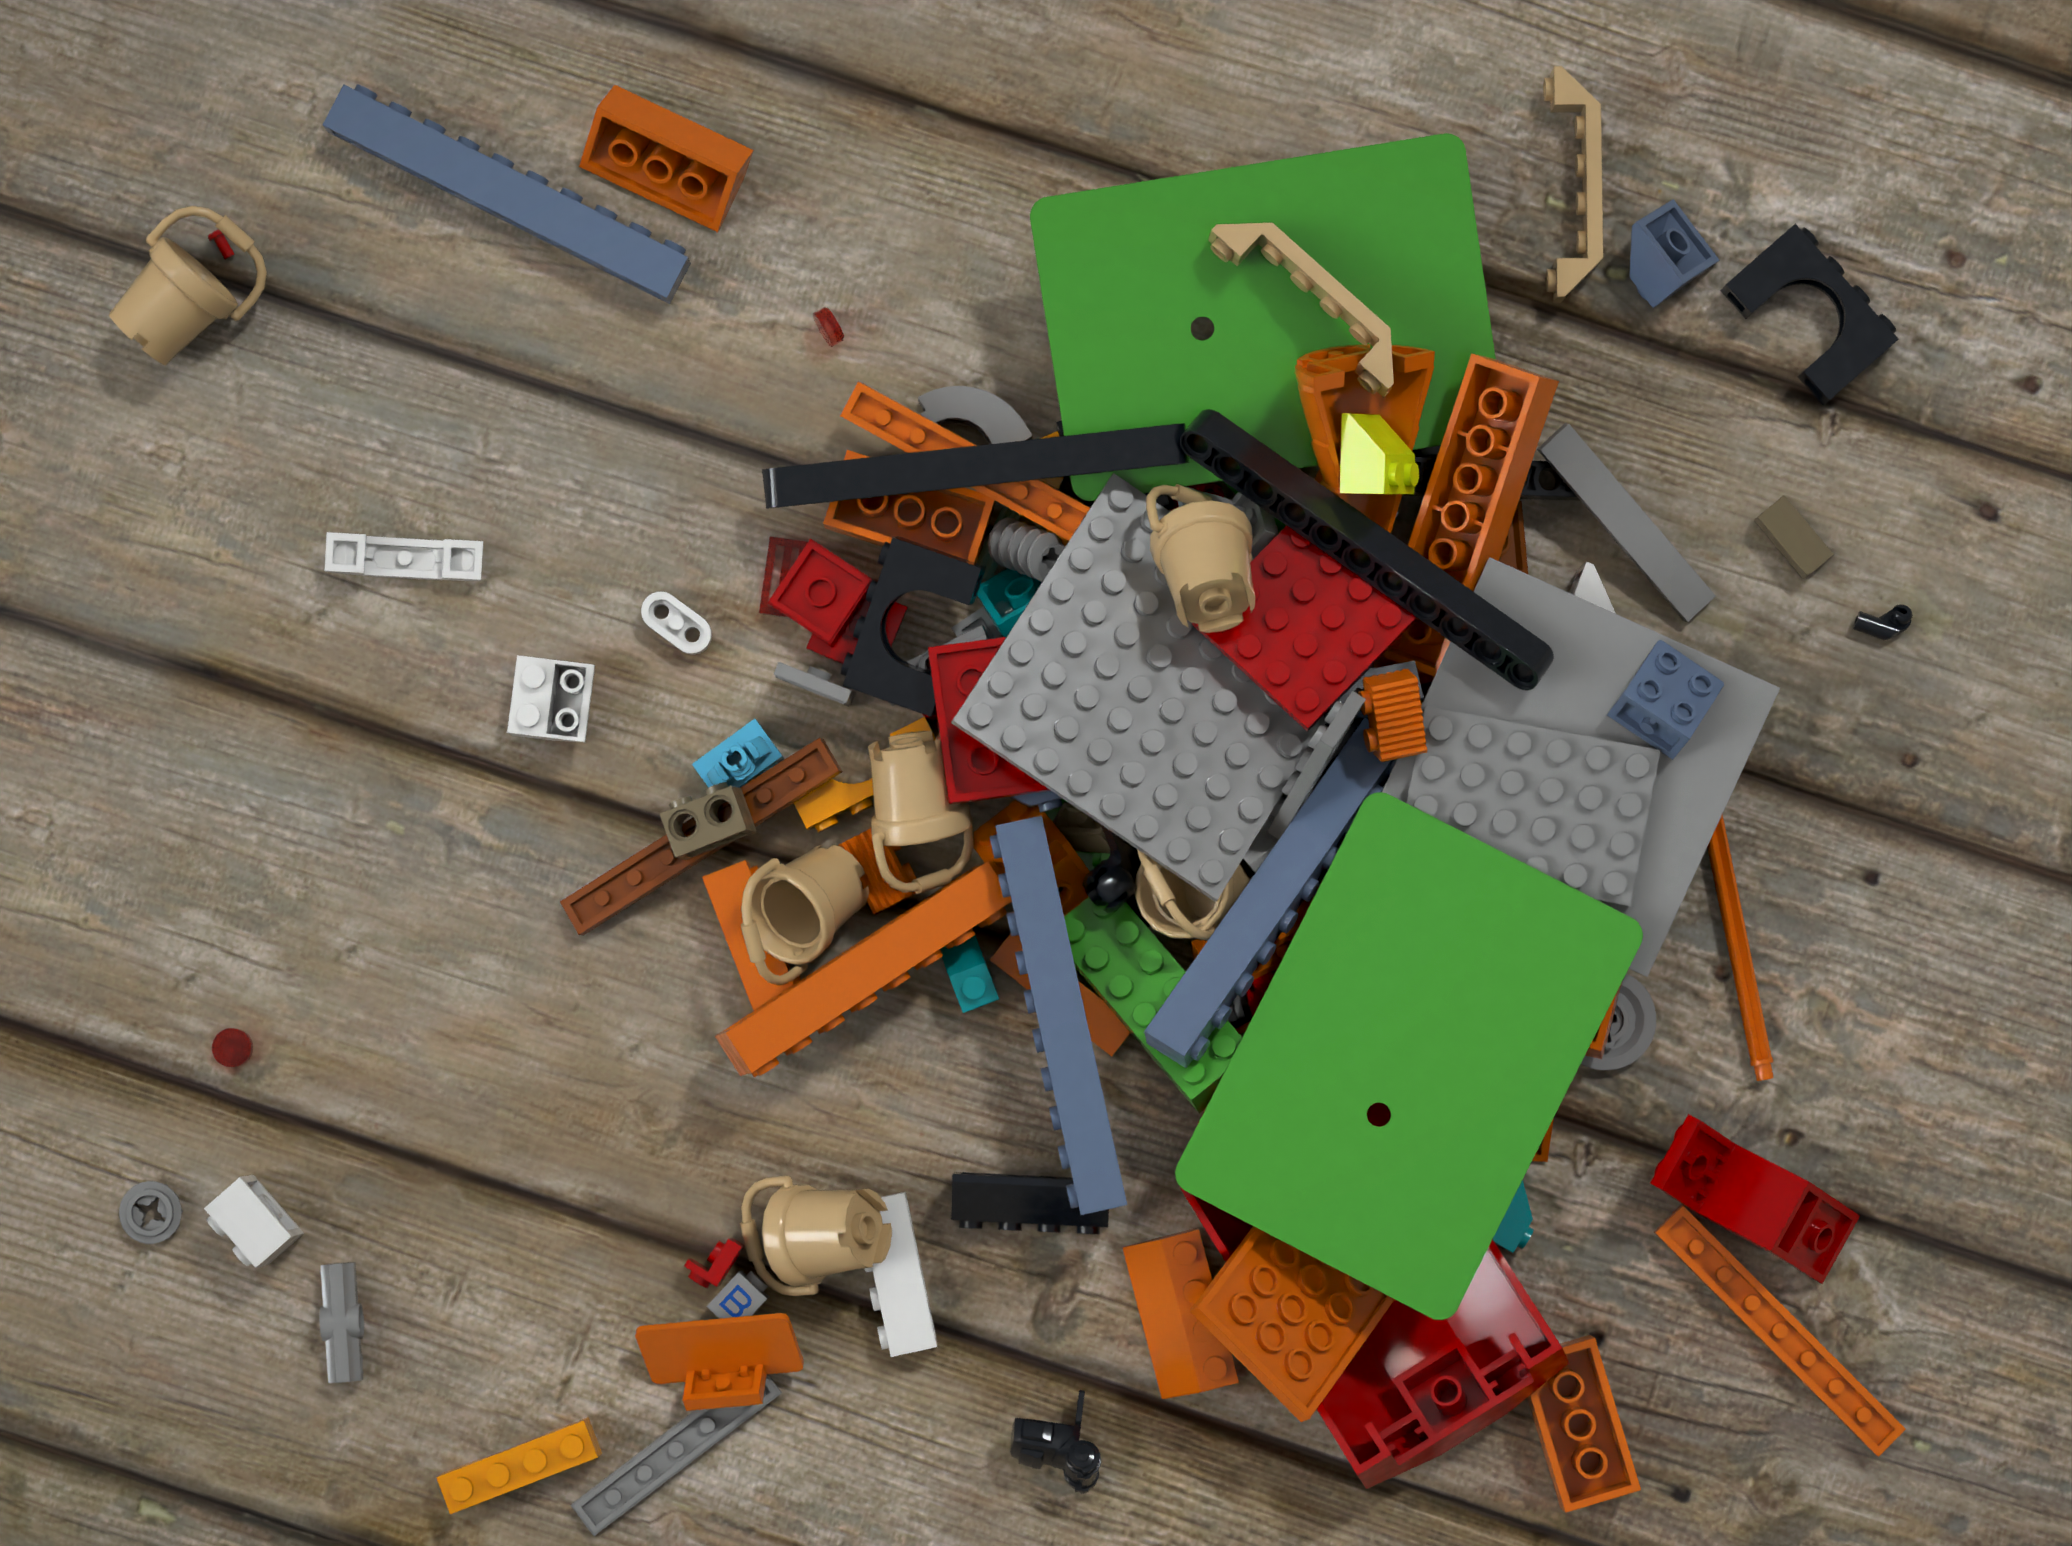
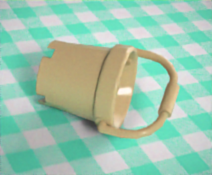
M197 206L177 209L165 217L147 236L146 242L151 246L149 249L151 259L111 310L109 317L131 340L135 339L143 346L142 350L159 363L167 365L216 319H227L230 316L233 320L239 321L257 302L265 288L267 275L263 256L253 243L255 241L226 215L221 216L209 208ZM189 216L206 217L216 223L215 227L243 252L247 251L254 260L257 270L256 284L249 296L239 307L235 297L198 260L167 237H161L172 224L181 218Z
M1179 484L1175 486L1161 485L1152 488L1146 497L1147 515L1150 528L1153 530L1150 534V552L1160 572L1165 575L1178 618L1186 627H1188L1187 620L1198 624L1199 632L1205 633L1225 631L1239 625L1244 621L1242 612L1248 606H1250L1251 612L1255 608V592L1250 562L1253 560L1251 553L1252 526L1245 513L1230 503L1213 501L1211 496ZM1169 495L1172 499L1186 504L1173 509L1159 520L1156 509V499L1159 496Z
M932 731L909 732L888 737L890 747L882 750L879 748L878 741L868 746L875 815L871 818V834L876 863L882 878L889 886L904 893L915 892L916 894H921L950 883L952 878L961 873L970 860L974 846L973 820L969 804L949 805L940 734L933 741ZM964 832V846L961 856L951 868L941 869L916 878L911 883L897 880L890 872L883 846L923 844Z
M818 845L786 865L780 864L777 858H772L758 868L748 879L742 897L741 912L743 923L741 924V929L750 961L755 963L759 974L768 983L781 986L793 981L808 969V963L813 962L831 944L834 933L851 916L866 905L869 885L863 889L860 877L865 874L864 869L857 859L842 847L832 845L825 849L821 848L822 845ZM764 951L779 961L795 964L796 966L783 975H775L765 964L766 956Z
M1137 849L1141 864L1135 879V898L1141 915L1154 930L1170 938H1197L1208 941L1247 886L1252 875L1247 874L1245 867L1242 865L1245 863L1241 861L1220 897L1214 902Z
M779 1176L757 1181L745 1193L741 1206L742 1222L740 1227L748 1259L753 1262L757 1274L768 1287L781 1295L804 1296L817 1294L819 1291L818 1284H821L827 1275L874 1267L872 1264L882 1263L886 1259L891 1246L892 1227L891 1223H882L880 1211H888L879 1194L870 1189L818 1190L806 1184L793 1185L790 1176ZM782 1186L770 1197L764 1211L762 1225L764 1252L773 1272L782 1282L790 1286L776 1281L766 1270L762 1261L764 1255L755 1219H752L751 1215L754 1197L759 1191L769 1187Z

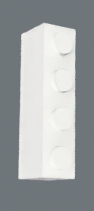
M906 1192L882 1196L881 1198L885 1202L888 1211H880L883 1224L891 1223V1246L886 1259L882 1263L872 1264L874 1267L865 1268V1272L873 1271L876 1287L869 1288L873 1310H881L884 1322L883 1326L877 1327L882 1350L889 1348L890 1356L894 1357L936 1348L938 1342Z

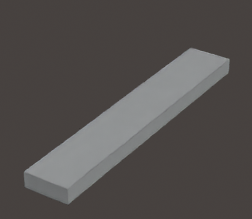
M1563 424L1537 448L1538 452L1683 621L1689 622L1716 597L1570 424Z
M767 1374L763 1404L694 1410L573 1502L571 1507L592 1535H597L774 1400L782 1391L770 1375Z

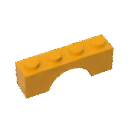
M924 716L891 733L890 737L909 732L932 730ZM932 732L933 741H935L936 738H935V736H934V734H933V732ZM872 778L855 784L842 783L831 779L794 802L806 829L809 831L815 827L817 832L820 833L839 823L836 816L848 810L851 811L852 815H856L873 806L871 801L874 798Z
M587 1417L510 1449L446 1471L436 1478L449 1513L453 1514L596 1459L602 1454L590 1419Z

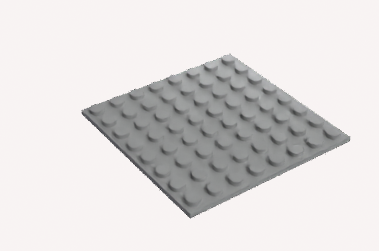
M1113 473L951 723L1215 902L1220 897L1282 796L1285 784L1293 772L1297 771L1295 767L1306 749L1310 748L1308 744L1320 725L1326 723L1323 715L1307 732L1203 636L1190 621L1187 620L1188 627L1182 624L1177 616L1175 603L1165 575L1160 572L1150 552V534L1153 530L1150 528L1146 510L1147 496ZM1156 502L1157 514L1160 520L1170 511Z
M1489 557L1474 592L1546 642L1553 651V662L1535 688L1522 690L1513 686L1457 645L1450 642L1421 705L1423 713L1426 705L1656 749L1607 716V714L1628 687L1658 640L1664 641L1724 682L1722 690L1694 734L1676 757L1672 760L1660 752L1631 906L1600 901L1635 919L1641 926L1643 932L1642 943L1629 969L1648 977L1780 687ZM1415 755L1396 760L1382 791L1383 793H1387L1405 803L1407 802Z

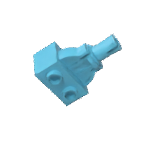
M753 719L692 765L708 787L727 782L728 786L732 785L740 788L785 758L759 722Z

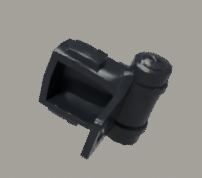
M1079 1390L1075 1426L1015 1418L1012 1425L1010 1448L1011 1456L1018 1459L1019 1464L1032 1467L1033 1469H1041L1042 1465L1063 1469L1066 1482L1075 1489V1492H1080L1081 1494L1087 1493L1096 1485L1101 1466V1455L1095 1444L1086 1440H1079L1085 1390Z

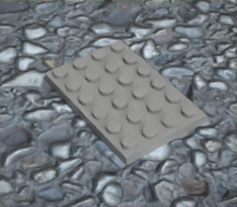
M1425 705L1423 724L1428 751L1427 753L1415 755L1407 804L1596 900L1631 906L1661 750Z

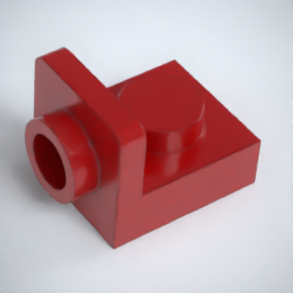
M729 1238L725 1244L719 1240L707 1261L712 1263L710 1269L690 1258L684 1265V1267L691 1270L688 1277L707 1289L710 1284L716 1287L720 1286L745 1245L734 1238Z

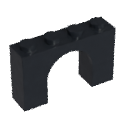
M1794 224L1731 279L1720 291L1745 319L1778 291L1792 285L1812 286L1830 298L1837 310L1839 319L1836 339L1823 355L1798 376L1809 391L1824 405L1899 339L1894 334L1896 328L1893 323L1883 314L1878 316L1868 305L1871 301L1867 294L1857 285L1852 287L1842 276L1845 273L1842 266L1833 257L1829 256L1826 258L1817 248L1819 242L1807 228L1803 227L1800 229Z
M896 536L892 538L891 543L885 542L881 549L878 564L883 565L879 579H872L865 601L871 603L866 617L860 616L857 621L853 638L858 639L854 654L847 653L840 674L846 676L843 683L845 687L932 717L937 713L931 671L904 661L894 652L886 633L888 614L894 603L901 596L916 590L932 592L966 605H972L975 602L986 566Z

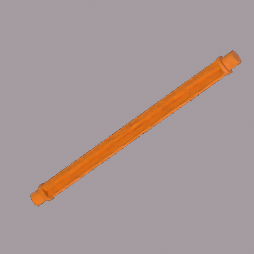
M1722 814L1707 848L1750 1056V1065L1754 1066L1756 1080L1762 1081L1774 1078L1771 1066L1773 1057L1771 1056Z

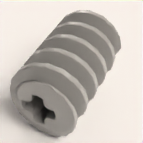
M1009 517L1001 519L994 525L988 541L989 554L995 563L1041 582L1065 548L1061 539L1056 534Z

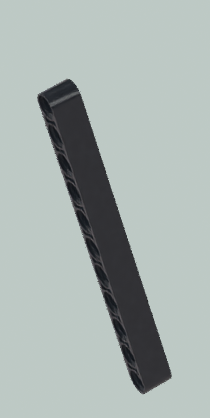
M1210 409L1202 410L1181 435L1180 446L1191 459L1513 686L1522 690L1535 688L1552 664L1554 654L1546 642L1219 412Z
M1185 423L762 469L766 509L1189 463V456L1184 453L1180 446V437L1186 430Z

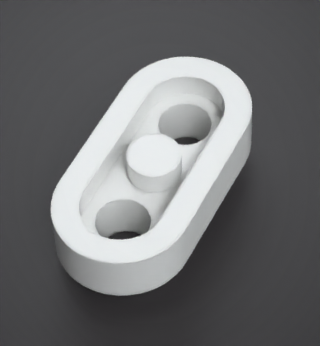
M655 592L644 600L641 608L644 622L686 654L695 655L709 647L712 640L710 625L705 619L667 592ZM661 605L667 606L669 609V614L665 619H658L655 616L656 608ZM695 628L699 630L700 637L696 642L687 641L686 633L689 629Z

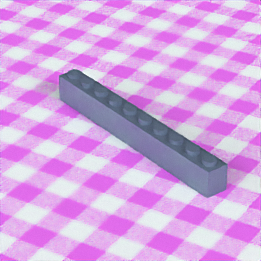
M343 84L323 123V127L328 133L668 304L673 300L691 264L689 258L684 255L686 249L667 239L661 244L649 238L652 232L643 226L631 222L629 227L616 221L617 214L600 205H596L595 209H592L581 203L583 197L566 188H562L558 192L547 186L549 181L543 176L530 170L524 175L512 169L514 163L509 159L496 153L490 158L478 152L480 146L463 136H459L456 141L444 135L446 129L429 119H425L422 124L410 118L412 112L407 108L392 101L389 106L376 101L375 99L378 95L368 88L357 84L355 89H352Z
M1367 718L1362 720L1145 1029L1146 1043L1181 1066L1187 1068L1193 1059L1198 1061L1204 1055L1210 1043V1040L1207 1039L1215 1027L1221 1029L1231 1015L1232 1008H1230L1232 1002L1237 995L1243 997L1248 992L1254 981L1253 972L1260 963L1262 965L1267 964L1275 952L1276 944L1274 942L1281 932L1287 934L1294 926L1298 918L1296 911L1304 900L1309 902L1316 894L1320 886L1318 879L1325 869H1329L1365 798L1373 793L1383 791V786L1387 782L1397 759L1381 762L1373 752L1367 751L1363 736L1364 729L1369 728Z
M1042 815L996 825L997 834L990 836L994 859H1003L1006 872L999 874L998 877L1003 898L1011 896L1014 912L1006 914L1011 937L1019 935L1022 945V951L1015 952L1020 975L1028 974L1031 989L1023 992L1028 1014L1036 1013L1039 1028L1032 1029L1037 1053L1045 1051L1048 1067L1040 1068L1045 1092L1054 1091L1057 1106L1049 1107L1054 1131L1062 1129L1065 1145L1057 1147L1062 1170L1071 1169L1074 1184L1066 1185L1071 1209L1079 1207L1080 1215L1125 1206L1127 1205Z

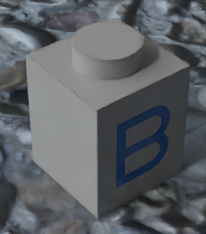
M740 1270L706 1307L719 1319L752 1316L770 1297L764 1292L768 1285L753 1271L746 1275Z

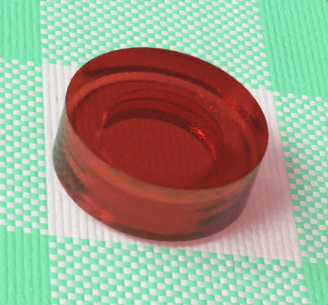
M823 307L812 314L820 333L830 347L844 341L842 329L829 308Z
M228 1028L216 1035L212 1044V1052L220 1064L226 1067H238L245 1064L252 1056L253 1042L245 1031L237 1028Z

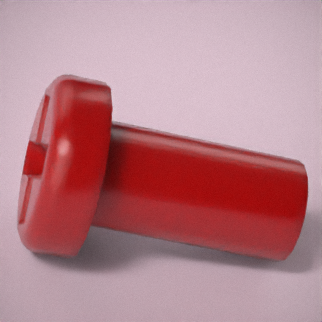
M216 230L208 235L209 241L214 240L225 260L235 255L220 230Z

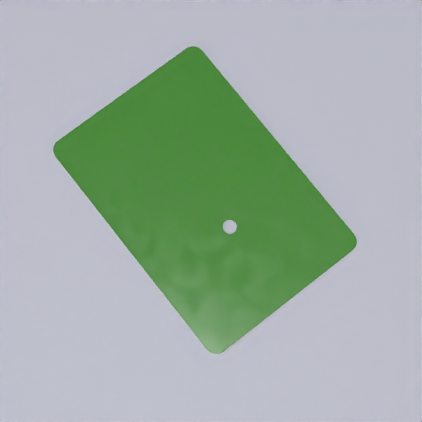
M1437 134L1048 196L1039 199L1030 211L1031 229L1064 436L1185 423L1187 429L1202 410L1210 409L1225 416L1297 468L1318 465L1311 445L1312 438L1303 411L1295 375L1297 359L1307 353L1320 349L1362 344L1349 332L1350 326L1340 317L1335 319L1322 309L1319 304L1321 300L1310 290L1306 293L1299 289L1290 278L1292 274L1281 264L1275 266L1270 263L1261 253L1262 247L1259 244L1238 266L1230 260L1224 262L1218 258L1211 250V243L1208 241L1210 232L1216 224L1274 223L1391 328L1392 345L1435 351L1434 371L1418 424L1419 431L1413 450L1441 445L1471 353L1496 359L1466 149L1462 140L1453 134ZM1198 317H1207L1214 325L1212 336L1206 340H1198L1191 333V324ZM1190 457L1189 463L1070 476L1073 491L1079 498L1085 501H1095L1113 473L1142 493H1148L1152 488L1161 485L1175 486L1179 484L1185 487L1223 481Z
M1376 792L1369 795L1360 806L1176 1166L1175 1177L1178 1185L1186 1192L1432 1319L1444 1320L1451 1317L1457 1311L1642 943L1643 932L1641 926L1635 919L1387 793ZM1375 1103L1385 1104L1391 1112L1389 1122L1381 1127L1372 1125L1367 1118L1369 1107Z

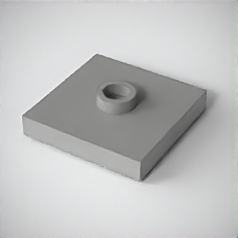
M778 662L774 672L775 677L846 706L852 705L856 692L829 682L831 674L809 666L806 673Z

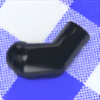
M1903 604L1894 606L1892 610L1879 618L1859 611L1853 629L1882 640H1889L1907 630L1911 624L1913 613L1908 606Z

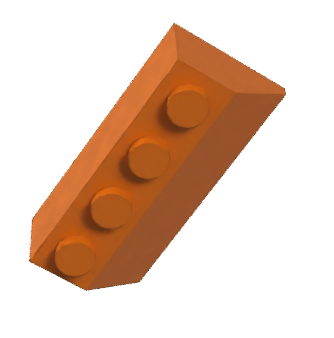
M614 85L596 109L579 167L718 232L744 180L754 150Z
M1198 1227L1122 1247L1161 1398L1168 1399L1196 1394L1239 1383L1232 1353L1190 1312L1212 1281Z

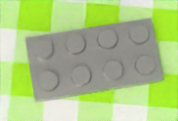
M1352 691L1344 704L1338 700L1335 702L1324 720L1330 724L1329 727L1325 724L1319 726L1308 744L1310 748L1306 749L1295 767L1297 771L1293 772L1282 790L1288 796L1282 795L1270 813L1275 819L1267 831L1269 834L1280 839L1313 792L1366 700L1364 697Z

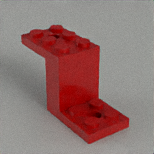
M1689 1114L1684 1123L1676 1130L1674 1141L1665 1157L1657 1164L1655 1175L1650 1184L1703 1218L1779 1257L1821 1284L1826 1279L1860 1217L1857 1213L1811 1182L1735 1144L1701 1120Z

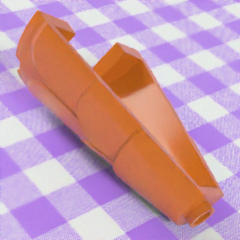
M1370 344L1337 346L1307 353L1297 359L1295 375L1303 411L1312 438L1311 445L1323 478L1320 484L1391 533L1402 494L1340 493L1342 413L1380 415L1413 451L1419 431L1418 424L1434 371L1435 351L1392 345L1394 384L1384 398L1378 392L1375 394L1368 392L1358 382L1357 378L1359 375L1355 373L1358 363L1371 350Z

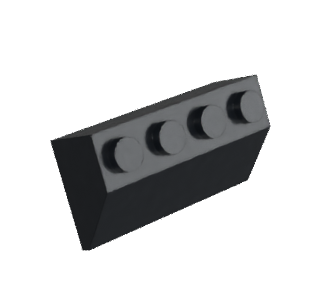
M954 1172L952 1175L951 1220H959V1228L982 1229L983 1222H998V1230L1022 1231L1023 1223L1037 1224L1038 1232L1060 1233L1061 1225L1077 1226L1076 1233L1100 1234V1227L1108 1228L1109 1209L1080 1215L1079 1207L1071 1209L1066 1185L1074 1184L1072 1177Z

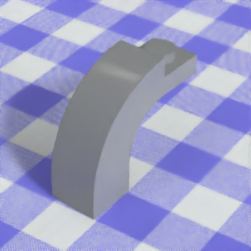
M950 386L932 390L918 397V402L924 411L921 413L922 416L941 426L951 423L971 426L978 430L987 439L989 444L1033 440V435L1020 415L1004 400L985 390L968 386Z

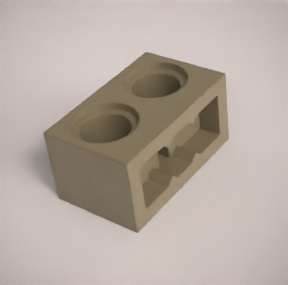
M727 782L719 783L705 789V796L692 800L691 796L675 800L669 804L670 810L660 813L675 858L688 860L757 832L741 788L732 785L728 786ZM729 802L732 807V814L726 822L722 823L718 818V809L723 803ZM693 816L696 821V829L692 835L686 837L682 831V825L686 818Z

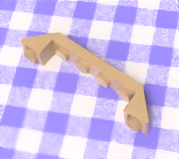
M1554 66L1550 73V78H1544V101H1550V112H1581V116H1575V139H1581L1582 154H1576L1575 175L1576 177H1582V192L1576 193V215H1583V230H1577L1576 251L1577 254H1583V258H1556L1552 269H1547L1546 291L1553 292V303H1561L1603 259L1601 104L1562 66Z
M1274 223L1216 224L1213 227L1208 241L1211 243L1210 248L1213 253L1222 261L1228 262L1230 260L1238 266L1259 244L1262 247L1261 253L1273 265L1278 266L1281 264L1292 274L1290 276L1292 282L1299 289L1306 293L1310 290L1321 300L1319 302L1320 306L1328 315L1335 319L1340 317L1350 326L1349 332L1357 341L1363 345L1368 343L1372 345L1373 348L1356 367L1355 373L1359 375L1357 380L1371 394L1378 392L1384 398L1390 392L1394 384L1391 328Z

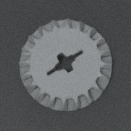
M1627 973L1622 981L1614 1012L1616 1019L1615 1022L1611 1023L1608 1035L1609 1042H1606L1603 1058L1601 1060L1585 1055L1581 1065L1596 1070L1620 1069L1639 1059L1651 1044L1656 1029V1011L1653 1000L1646 988Z

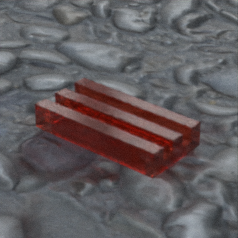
M770 536L759 614L787 617L767 603L771 594L777 546L784 547L780 585L790 570L792 549H799V556L808 543L807 541Z

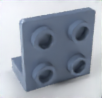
M1658 640L1607 716L1654 748L1661 750L1660 752L1673 760L1694 734L1722 690L1724 682L1664 641Z

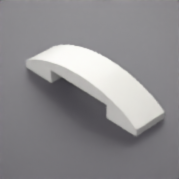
M327 532L324 571L390 578L481 581L483 541L452 539L441 541Z

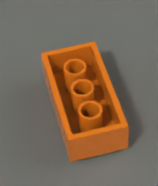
M847 450L844 460L869 458V456ZM965 487L830 502L823 525L825 529L883 547L885 542L891 543L893 537L900 536L976 563L996 501L978 491Z
M1591 1335L1560 1343L1569 1364L1527 1397L1560 1508L1565 1513L1641 1490L1595 1337Z

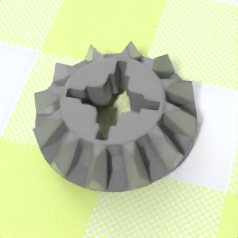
M155 1181L142 1182L133 1186L124 1195L119 1208V1218L124 1231L132 1239L145 1244H155L169 1239L179 1228L183 1213L179 1195L169 1188L167 1184ZM160 1198L157 1203L159 1204L157 1211L162 1214L161 1216L165 1218V1221L163 1219H152L143 1227L146 1222L144 1220L146 1213L137 1204L151 1206Z

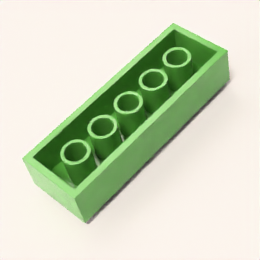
M1089 897L1064 916L1075 968L1200 1114L1206 1109L1242 1036L1227 1020L1221 1029L1214 1028L1207 1038L1210 1040V1043L1204 1055L1198 1061L1193 1059L1187 1068L1148 1045L1144 1033L1145 1029L1186 971L1127 903L1117 911L1107 913L1104 911L1106 906H1096Z

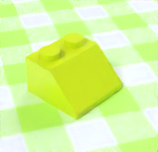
M1342 413L1340 493L1414 494V486L1417 485L1419 480V468L1417 463H1415V454L1380 415Z

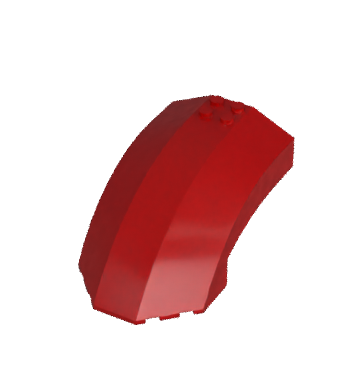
M1375 1103L1369 1107L1367 1118L1372 1125L1381 1127L1389 1122L1391 1112L1385 1104ZM1180 1188L1226 1262L1253 1226ZM1492 1239L1457 1311L1451 1317L1444 1320H1435L1394 1300L1318 1406L1317 1411L1365 1488L1368 1489L1439 1457L1502 1418L1568 1365L1569 1361L1562 1346Z

